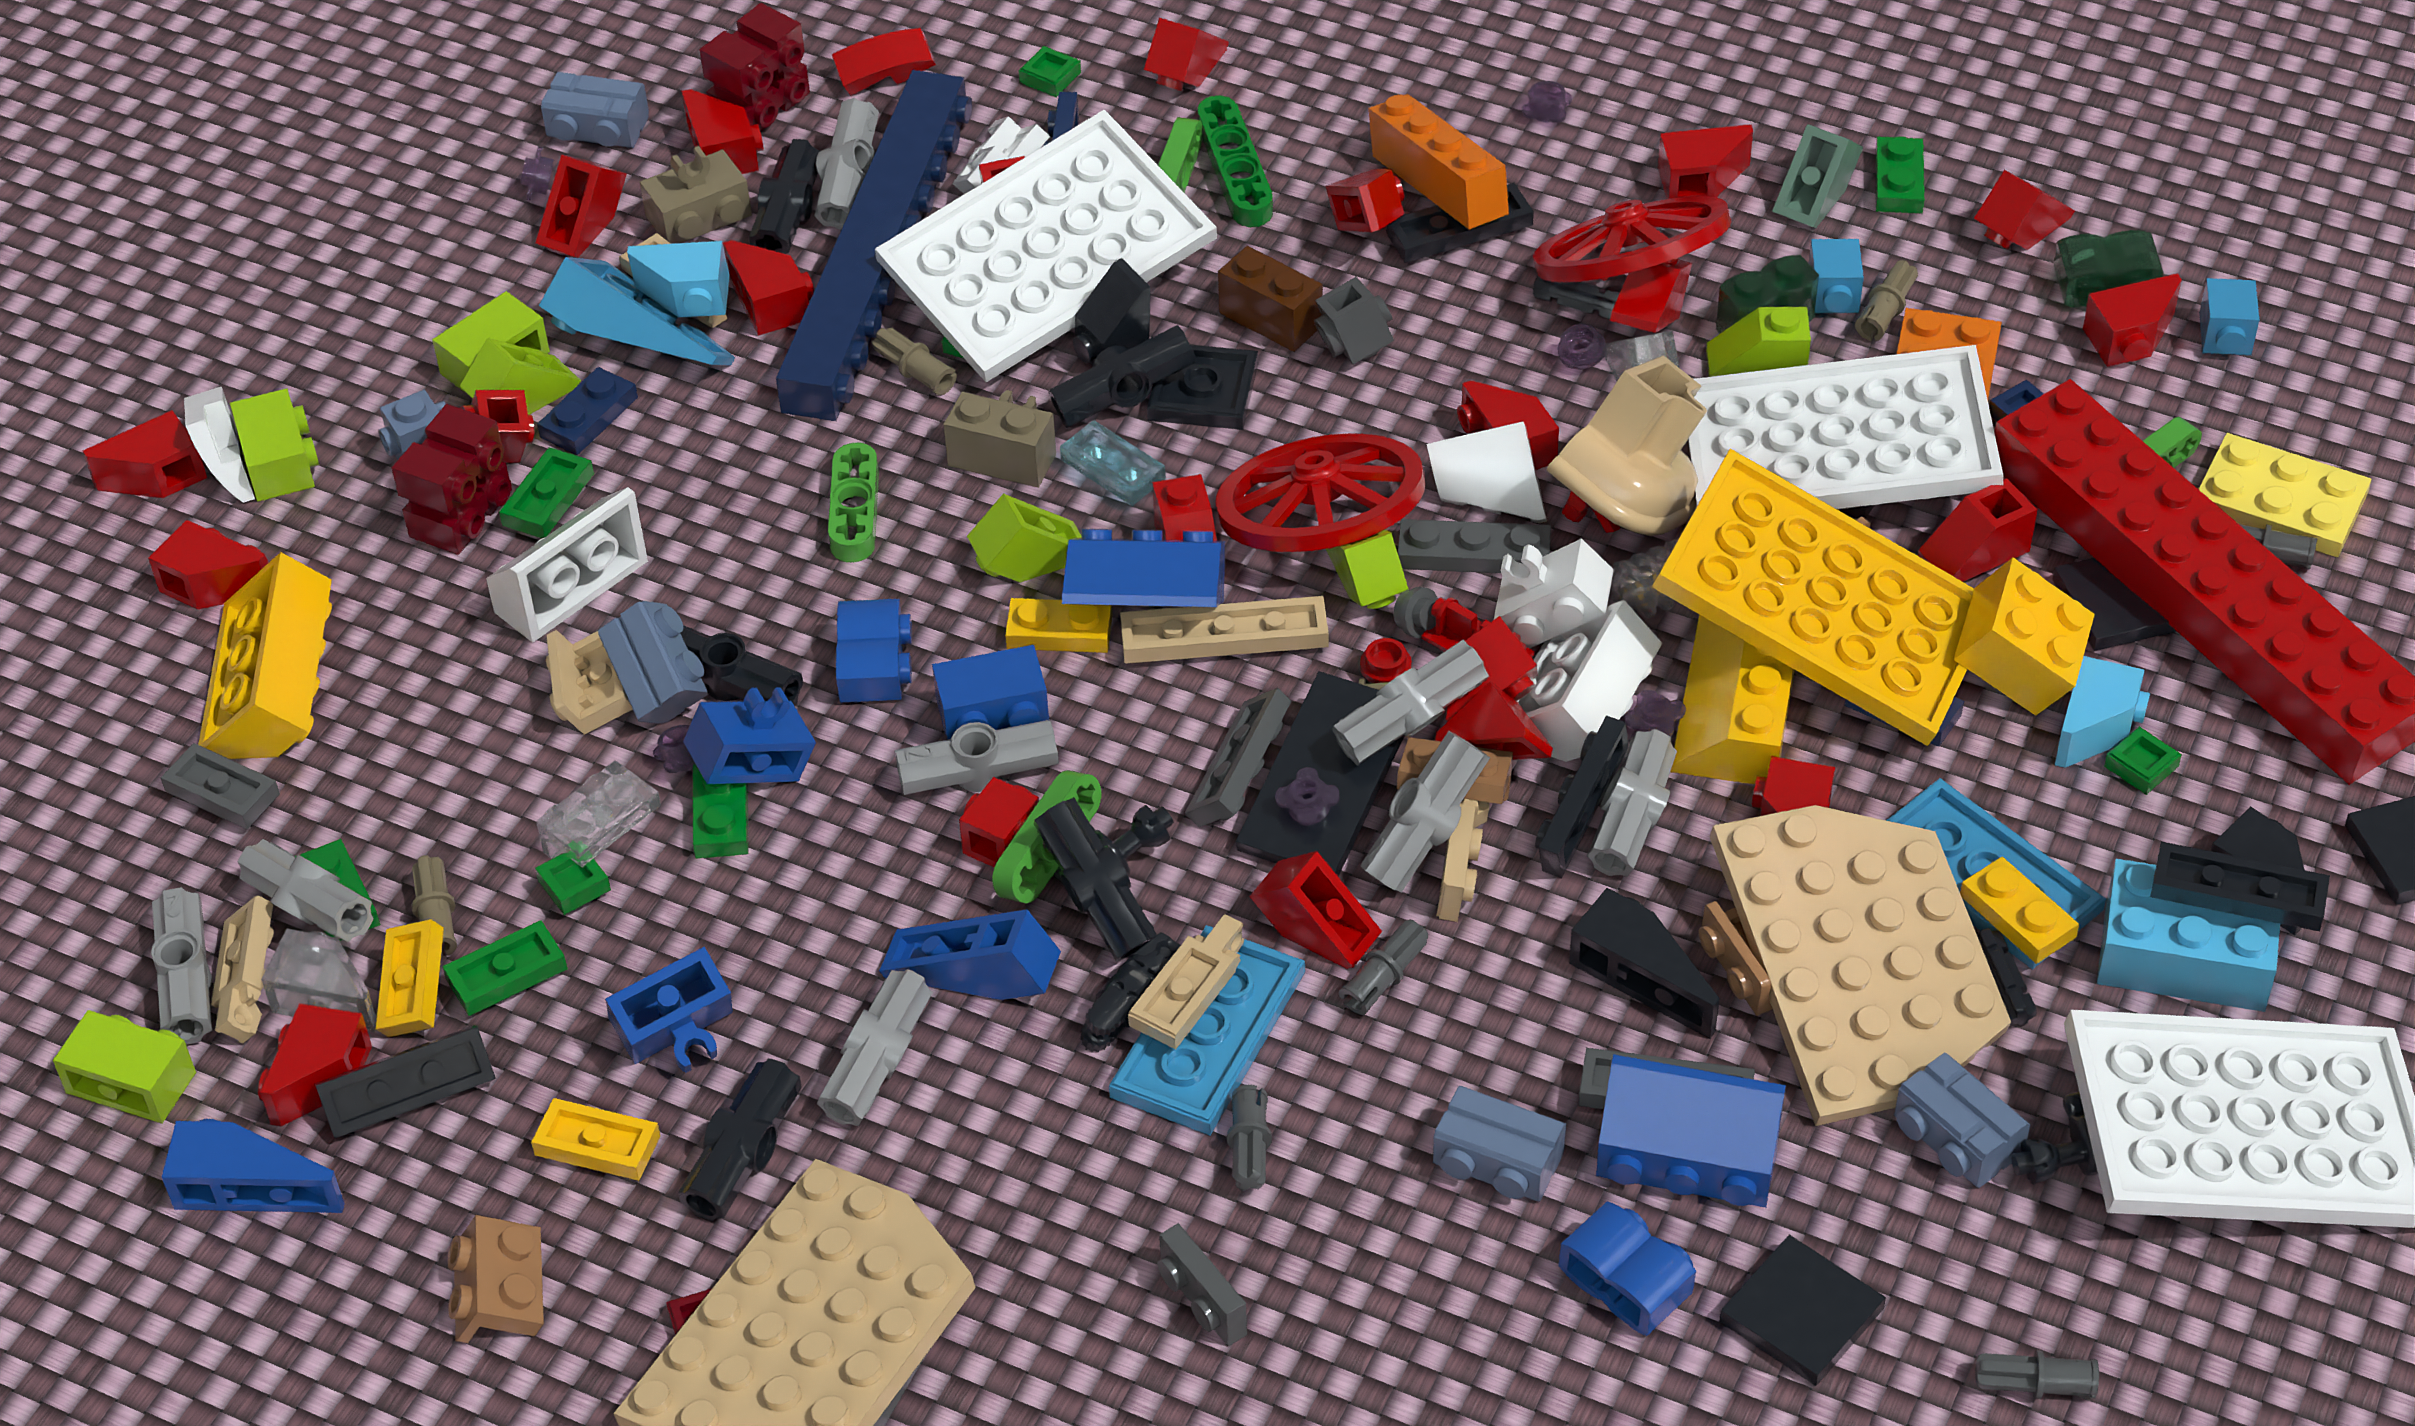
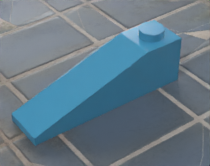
M565 257L539 304V307L553 315L550 320L552 324L570 334L575 335L579 331L711 365L731 366L736 358L701 330L686 323H681L679 326L675 323L678 318L676 315L636 289L634 280L606 261Z

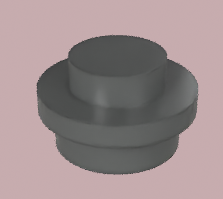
M1415 587L1402 592L1397 598L1394 606V620L1396 625L1408 636L1421 638V635L1426 630L1436 626V617L1431 615L1432 606L1438 599L1435 592L1429 588Z

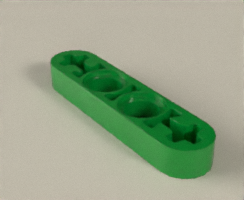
M1219 95L1205 98L1198 105V120L1202 122V140L1232 218L1236 223L1245 227L1265 225L1273 216L1272 191L1238 105L1233 99ZM1216 117H1220V120L1224 121L1225 124L1218 126ZM1224 143L1240 145L1235 149H1222L1218 147ZM1235 172L1251 174L1250 177L1241 179L1233 178L1230 175ZM1252 195L1254 205H1250L1248 201H1245V197Z

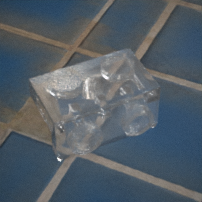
M614 760L602 771L590 776L580 788L562 802L550 807L536 821L543 853L551 859L563 853L579 866H585L661 806L658 791Z

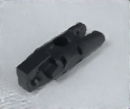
M1160 932L1132 954L1118 969L1117 973L1096 994V1002L1086 1013V1020L1080 1031L1081 1045L1086 1047L1085 1050H1090L1091 1053L1093 1051L1099 1052L1102 1049L1105 1050L1106 1046H1110V1043L1125 1028L1130 1027L1128 1021L1129 1011L1181 946L1180 944Z

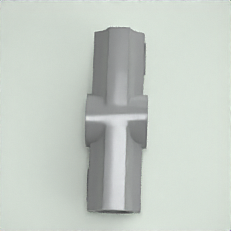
M855 98L843 101L832 145L821 150L817 155L816 166L822 180V187L815 217L823 226H832L842 230L875 155L872 141L879 111L871 102H863Z
M1461 640L1418 670L1413 667L1397 676L1376 693V698L1357 708L1335 724L1332 731L1344 753L1358 766L1403 735L1408 738L1428 726L1445 712V707L1480 686L1487 680L1489 675L1475 649L1470 647L1464 640Z
M1049 720L995 730L988 724L980 722L968 723L959 727L954 732L952 739L894 750L899 780L904 795L959 784L968 791L981 792L993 777L1001 779L1002 775L1059 764L1055 735Z
M1448 731L1419 777L1407 780L1396 792L1389 808L1390 821L1360 866L1380 882L1402 893L1431 847L1444 843L1454 832L1461 817L1460 803L1490 757L1457 734Z
M262 839L258 844L246 846L238 860L241 869L239 879L270 896L272 904L312 926L314 923L317 924L319 928L339 939L349 942L353 937L365 935L374 919L371 915L372 901L339 883L340 878L298 854L294 857L293 854L272 842Z
M182 887L164 890L162 895L152 902L155 943L152 946L151 955L157 969L160 1027L177 1034L185 1040L186 1044L201 1042L202 1037L212 1031L209 999L212 975L206 960L202 901L198 893L185 891Z

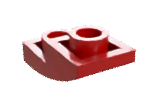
M921 28L905 29L878 35L857 42L832 54L843 87L850 96L888 76H891L898 85L908 80L912 70L925 71L936 65Z

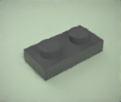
M195 743L160 777L166 792L245 829H248L280 795L276 780Z
M1177 1223L1159 1234L1161 1260L1157 1262L1158 1270L1172 1291L1181 1290L1189 1299L1193 1314L1202 1328L1207 1332L1214 1330L1228 1347L1247 1336L1246 1302L1181 1225Z

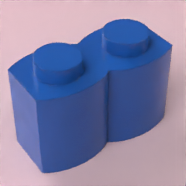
M900 599L838 601L836 681L840 703L902 700V684L912 683L910 653H903V645L912 644L911 614H901Z
M1607 1201L1567 1237L1560 1246L1558 1266L1578 1287L1589 1295L1602 1300L1619 1319L1645 1336H1648L1693 1293L1696 1270L1689 1255L1680 1246L1674 1243L1667 1244L1663 1240L1651 1236L1645 1221L1631 1209H1623Z

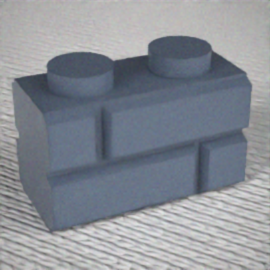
M557 72L551 83V89L547 90L541 102L546 135L564 141L577 140L599 143L607 147L634 148L640 136V131L643 130L649 118L645 86L643 83Z
M649 601L637 602L621 613V617L614 618L597 630L638 722L658 724L669 722L685 711L684 708L694 705L708 695L701 679L704 675L703 665L699 658L687 649L680 634L683 631L682 620L676 611L667 606V604Z
M1945 1052L1929 1063L1924 1071H1918L1903 1082L1898 1090L1894 1116L1897 1118L1898 1125L1904 1134L1915 1141L1922 1139L1938 1153L1942 1166L1955 1177L1963 1175L1975 1187H1982L1994 1178L2000 1169L2004 1170L2011 1165L2012 1154L2021 1152V1142L2028 1138L2030 1124Z
M1458 1086L1449 1103L1448 1110L1445 1111L1435 1130L1433 1163L1439 1165L1445 1173L1453 1178L1465 1180L1472 1177L1493 1185L1500 1194L1508 1198L1520 1199L1524 1196L1540 1202L1550 1183L1551 1176L1554 1175L1563 1157L1566 1123L1472 1089Z

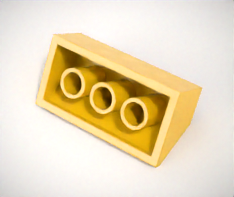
M280 552L224 603L198 745L228 759L279 757L295 742L301 743L306 739L314 722V718L310 714L313 697L320 684L317 670L319 659L326 647L323 633L325 622L332 609V603L329 602L332 579Z
M1699 615L1674 747L1677 753L1670 772L1755 784L1757 776L1767 777L1771 756L1781 757L1795 669Z

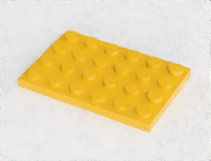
M1731 448L1720 464L1652 585L1653 588L1926 746L1936 736L1967 671V668L1954 660V656L1974 592L1973 587Z

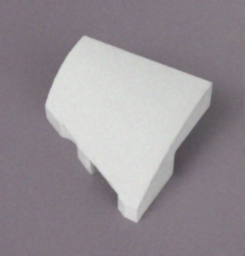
M1009 116L994 121L988 129L991 137L974 150L968 163L961 170L953 185L966 194L981 185L979 164L1020 156L1027 157L1040 149L1050 136L1038 124L1021 129Z
M222 386L184 398L186 428L193 444L209 470L241 502L254 500L255 494L246 473L248 469L239 435Z
M1524 421L1427 444L1431 467L1441 501L1461 506L1465 504L1481 507L1484 511L1496 514L1505 512L1530 518L1531 522L1535 523L1547 521Z

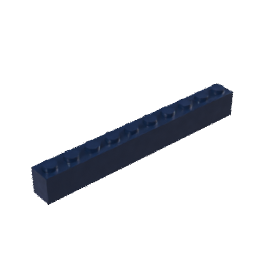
M917 70L911 71L777 374L776 384L781 413L837 421L843 404L850 403L854 392V378L858 370H864L868 359V345L871 338H876V332L881 329L882 312L885 305L891 306L895 296L896 281L877 261L875 248L920 222L925 212H931L934 204L935 187L938 182L942 183L944 181L950 152L955 153L957 151L960 140V128L963 123L967 124L972 113V98L966 96L964 77Z

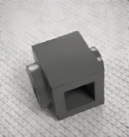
M1357 277L1352 278L1315 300L1322 316L1315 319L1314 323L1334 358L1343 353L1352 364H1355L1362 359L1374 356L1382 347L1394 341L1387 325L1389 321L1393 320L1387 305L1379 295L1374 297Z

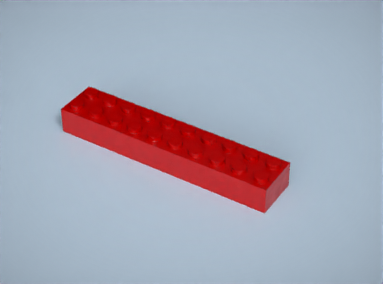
M2072 379L2065 381L1996 422L1994 433L2003 477L2007 478L2022 494L2125 586L2167 619L2171 627L2348 785L2415 742V676Z

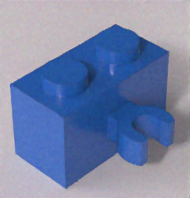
M781 687L774 689L768 701H764L757 688H751L745 695L744 702H700L683 741L707 784L799 782L816 744L792 701H788Z
M705 947L605 998L608 1018L634 1064L674 1044L675 1061L678 1067L685 1073L692 1070L691 1062L685 1054L690 1046L701 1045L706 1049L711 1059L717 1057L715 1039L703 1028L733 1013L731 992Z

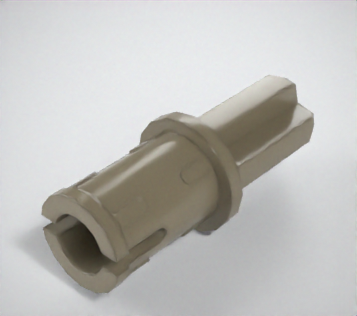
M1906 260L1897 261L1883 283L1877 284L1871 289L1869 303L1855 322V329L1859 335L1872 341L1873 336L1875 341L1880 340L1884 336L1892 319L1902 313L1906 306L1905 296L1918 277V271L1915 266H1910Z
M881 328L876 332V338L872 343L874 350L897 365L902 376L906 378L914 377L939 396L945 395L950 391L956 382V370L931 355L927 345L920 342L913 343L893 328Z
M423 855L412 866L416 899L413 900L411 905L413 915L419 918V922L432 919L444 927L443 942L447 955H450L457 948L451 916L456 907L455 900L448 893L443 860L439 857L430 858L428 855Z

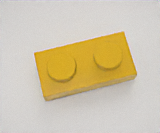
M1011 598L1005 635L1007 649L1034 645L1035 650L1108 653L1112 624V605L1062 604V600Z
M2003 856L1962 882L1961 897L2035 964L2077 937L2079 923Z
M432 919L386 929L375 1030L387 1037L434 1028L444 927Z
M553 1098L531 1144L535 1156L640 1181L661 1135L658 1123Z

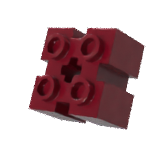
M759 3L736 21L738 28L736 32L730 34L723 31L699 49L703 76L713 82L714 85L706 91V95L744 107L750 125L758 124L760 132L775 121L778 115V108L787 112L810 94L807 65L801 63L805 51L801 23L763 3Z
M445 404L425 428L427 438L422 444L413 442L391 469L398 496L409 500L402 509L409 537L459 555L468 543L481 533L485 523V514L492 516L499 506L507 502L512 491V483L509 478L507 465L505 462H502L504 448L501 443L497 421Z

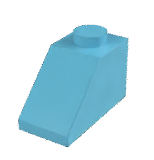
M722 241L628 246L627 254L636 289L677 317L726 315L730 275Z
M2083 656L2076 686L2073 688L2062 727L2055 766L2066 768L2112 749L2129 736L2133 721L2138 723L2144 722L2150 693L2140 691L2144 669Z

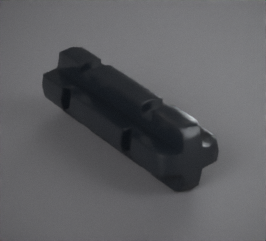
M1538 275L1533 285V295L1538 299L1552 302L1554 298L1557 299L1556 303L1558 305L1592 315L1596 310L1599 311V317L1609 320L1619 296V292L1606 289V292L1602 293L1601 287L1585 282H1551L1541 279Z
M1989 928L1980 930L1977 937L2011 1024H2017L2019 1027L2028 1024V1020L2036 1016L2037 1008L2030 993H2026V984L2011 953L2008 952L2009 948L2002 933L1998 930L1991 931Z

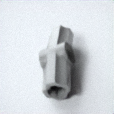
M1653 729L1649 732L1637 731L1622 760V766L1613 777L1601 802L1600 809L1605 812L1587 857L1592 860L1596 870L1608 876L1623 875L1627 877L1632 872L1641 849L1645 844L1647 834L1658 822L1669 799L1670 790L1666 789L1665 786L1677 750L1671 744V737L1659 730Z
M909 969L905 971L891 970L871 1003L869 1011L863 1010L840 1052L843 1056L818 1099L817 1105L825 1111L827 1117L842 1125L851 1124L858 1127L864 1116L866 1117L885 1078L890 1080L913 1038V1035L910 1033L933 993L927 987L924 977Z

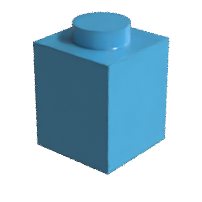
M1811 239L1807 273L1811 313H1859L1864 279L1859 239Z
M2206 279L2199 312L2202 353L2252 355L2259 325L2256 280Z

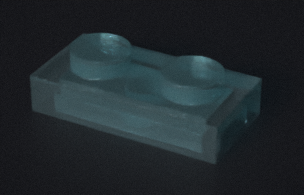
M1095 420L1060 446V455L1063 462L1131 506L1153 490L1152 482L1166 480L1165 465Z

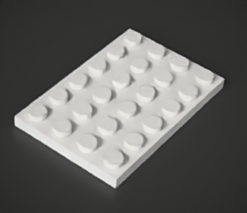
M1103 110L875 248L877 261L980 377L985 382H988L1075 327V314L1115 261L1123 258L1148 282L1217 239V227L1125 130Z
M1976 345L1694 379L1702 386L1694 398L1707 409L1706 414L1688 439L1691 462L1694 465L1698 478L1695 489L1697 505L1730 448L1835 509L1970 494L1990 485H2003V471Z
M2070 1010L2064 1022V1027L2107 1213L2415 1228V1096L2395 1028Z

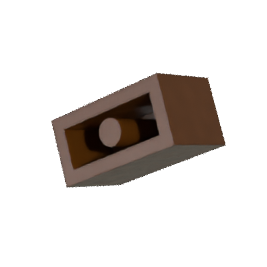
M1249 246L1243 248L1218 271L1220 314L1293 352L1318 331L1314 320L1322 315L1315 300L1323 296L1322 283Z

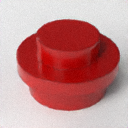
M1380 638L1371 642L1360 659L1361 673L1371 683L1390 682L1412 668L1411 656L1404 645L1391 638Z

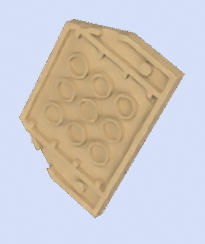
M1817 805L1713 826L1710 833L1712 845L1750 949L1771 980L1770 1003L1815 1126L1896 1108L1898 1090L1902 1083L1918 1071H1924L1925 1067L1945 1052L1964 1067L1974 1059L1978 1052L1984 1047L1990 1046L2007 1031L2011 1020L1936 831Z
M815 1159L613 1414L619 1426H873L976 1288L972 1274L908 1194Z

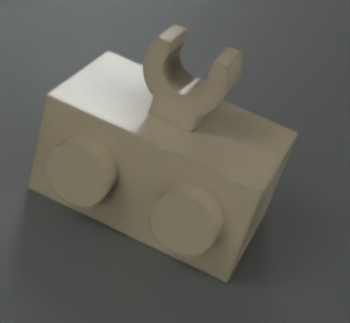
M697 146L694 148L695 158L692 162L683 164L678 155H674L670 160L671 170L640 181L645 216L657 233L669 243H683L752 216L747 180L724 150L706 156L702 149Z
M1009 390L1003 392L999 400L961 392L943 424L947 462L950 467L1039 488L1056 457L1053 413L1038 410L1035 396H1030L1026 404L1021 406L1013 404L1012 391Z

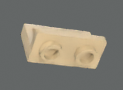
M557 630L547 634L549 655L546 656V665L551 674L553 692L550 694V703L554 712L561 720H568L585 735L633 710L598 635V631L574 644L569 642Z

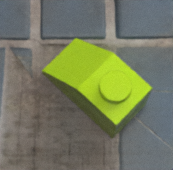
M1758 307L1714 337L1706 345L1708 376L1713 377L1808 365L1811 337L1807 307Z
M487 338L460 387L472 399L475 390H524L528 414H532L571 392L580 384L581 380L554 355Z
M1002 494L967 535V538L977 554L976 562L983 571L993 577L1001 575L1021 583L1065 568L1068 541L1073 538H1081V534L1072 520Z
M1386 529L1362 540L1326 549L1348 597L1361 607L1367 606L1368 609L1384 607L1396 600V594L1409 590L1392 533Z

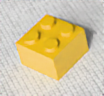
M2011 558L1974 588L1954 660L2036 716L2076 686L2094 613L2046 581L2038 573L2032 571L2015 558Z

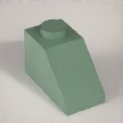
M1807 124L1772 212L1817 228L1846 191L1863 147L1850 139Z

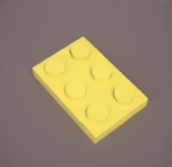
M2226 433L2199 490L2238 524L2265 529L2266 524L2272 525L2271 530L2298 536L2317 538L2316 551L2338 558L2366 499L2372 479Z

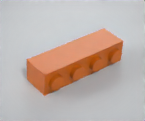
M1409 94L1391 96L1385 102L1368 108L1373 157L1387 168L1392 169L1395 174L1466 228L1472 229L1509 214L1505 164Z

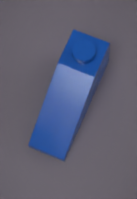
M1026 909L897 929L879 972L887 979L891 970L905 971L909 969L924 977L925 983L929 987L1004 1000L1045 994L1061 951L1029 910Z
M202 1119L199 1121H176L162 1174V1180L174 1210L343 1213L345 1203L333 1170L233 1122Z

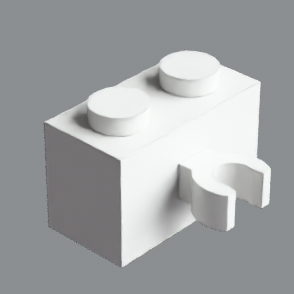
M1582 538L1543 557L1537 548L1528 544L1523 549L1522 563L1516 562L1509 554L1503 556L1501 566L1502 580L1494 619L1500 616L1511 632L1521 636V642L1525 643L1527 648H1532L1606 614L1614 569Z

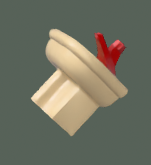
M1664 355L1625 370L1589 424L1567 443L1561 453L1553 459L1547 468V472L1571 490L1570 496L1562 509V514L1572 522L1579 523L1587 514V509L1591 507L1606 533L1615 532L1621 526L1631 532L1647 536L1662 535L1687 523L1697 507L1695 489L1698 478L1693 463L1681 449L1707 412V409L1694 398L1702 386Z

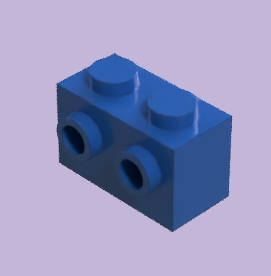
M1034 645L932 664L936 700L947 740L952 739L954 732L959 727L968 723L980 722L988 724L995 730L1049 720L1047 689Z

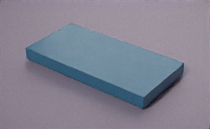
M1941 778L1886 820L1936 831L1959 892L1964 880L2003 856L2078 922V931L2104 910L2106 902L2104 896ZM1963 899L1973 926L1979 930L1989 928L1991 931L1997 930ZM2003 935L2009 948L2008 952L2032 970L2045 960L2043 959L2035 964Z
M1206 925L1201 936L1206 938L1213 927ZM1244 939V944L1237 952L1240 955L1239 959L1241 961L1236 968V972L1175 1050L1141 1032L1109 1085L1110 1098L1211 1136L1232 1100L1233 1091L1240 1086L1304 976L1305 961Z

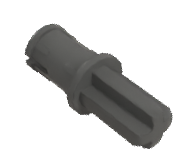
M2239 524L2283 563L2311 569L2317 538L2271 530L2272 525L2266 524L2265 529Z
M1406 920L1379 950L1371 949L1366 955L1367 962L1339 990V997L1341 999H1345L1350 995L1343 1003L1356 1014L1365 1015L1391 984L1397 985L1404 978L1403 970L1427 943L1429 934L1426 929L1419 926L1414 920Z
M1256 1085L1239 1086L1233 1091V1126L1227 1132V1143L1233 1149L1232 1176L1235 1179L1236 1187L1243 1191L1249 1188L1260 1189L1266 1181V1149L1272 1143V1132L1267 1127L1266 1122L1268 1094L1265 1089L1261 1088L1258 1091V1101L1256 1102Z
M2037 1350L2034 1356L1982 1353L1978 1355L1976 1361L1975 1379L1977 1386L1981 1389L2033 1392L2034 1399H2041L2043 1393L2096 1398L2099 1386V1365L2097 1359L2080 1360L2044 1357L2043 1351Z

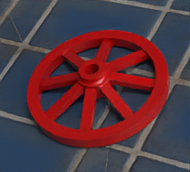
M1710 196L1679 197L1642 204L1641 200L1635 199L1614 204L1605 209V215L1566 229L1541 244L1533 253L1537 275L1541 279L1551 282H1581L1597 279L1606 281L1608 277L1639 271L1668 261L1675 262L1678 260V257L1709 244L1728 230L1731 225L1728 205L1723 199ZM1654 227L1687 231L1668 238ZM1606 241L1599 258L1580 260ZM1642 242L1650 245L1619 254L1623 247L1633 246Z
M1346 433L1323 435L1281 445L1239 466L1221 484L1216 495V508L1220 525L1224 532L1243 545L1275 552H1305L1332 549L1370 537L1403 519L1421 500L1426 486L1425 476L1418 454L1411 447L1400 441L1372 434ZM1373 460H1380L1389 463L1393 466H1374L1360 464H1364ZM1354 480L1402 482V484L1387 498ZM1273 482L1244 496L1257 483ZM1285 494L1260 524L1241 515ZM1343 494L1370 508V510L1354 517L1334 522L1330 502ZM1300 503L1315 505L1319 526L1281 527Z

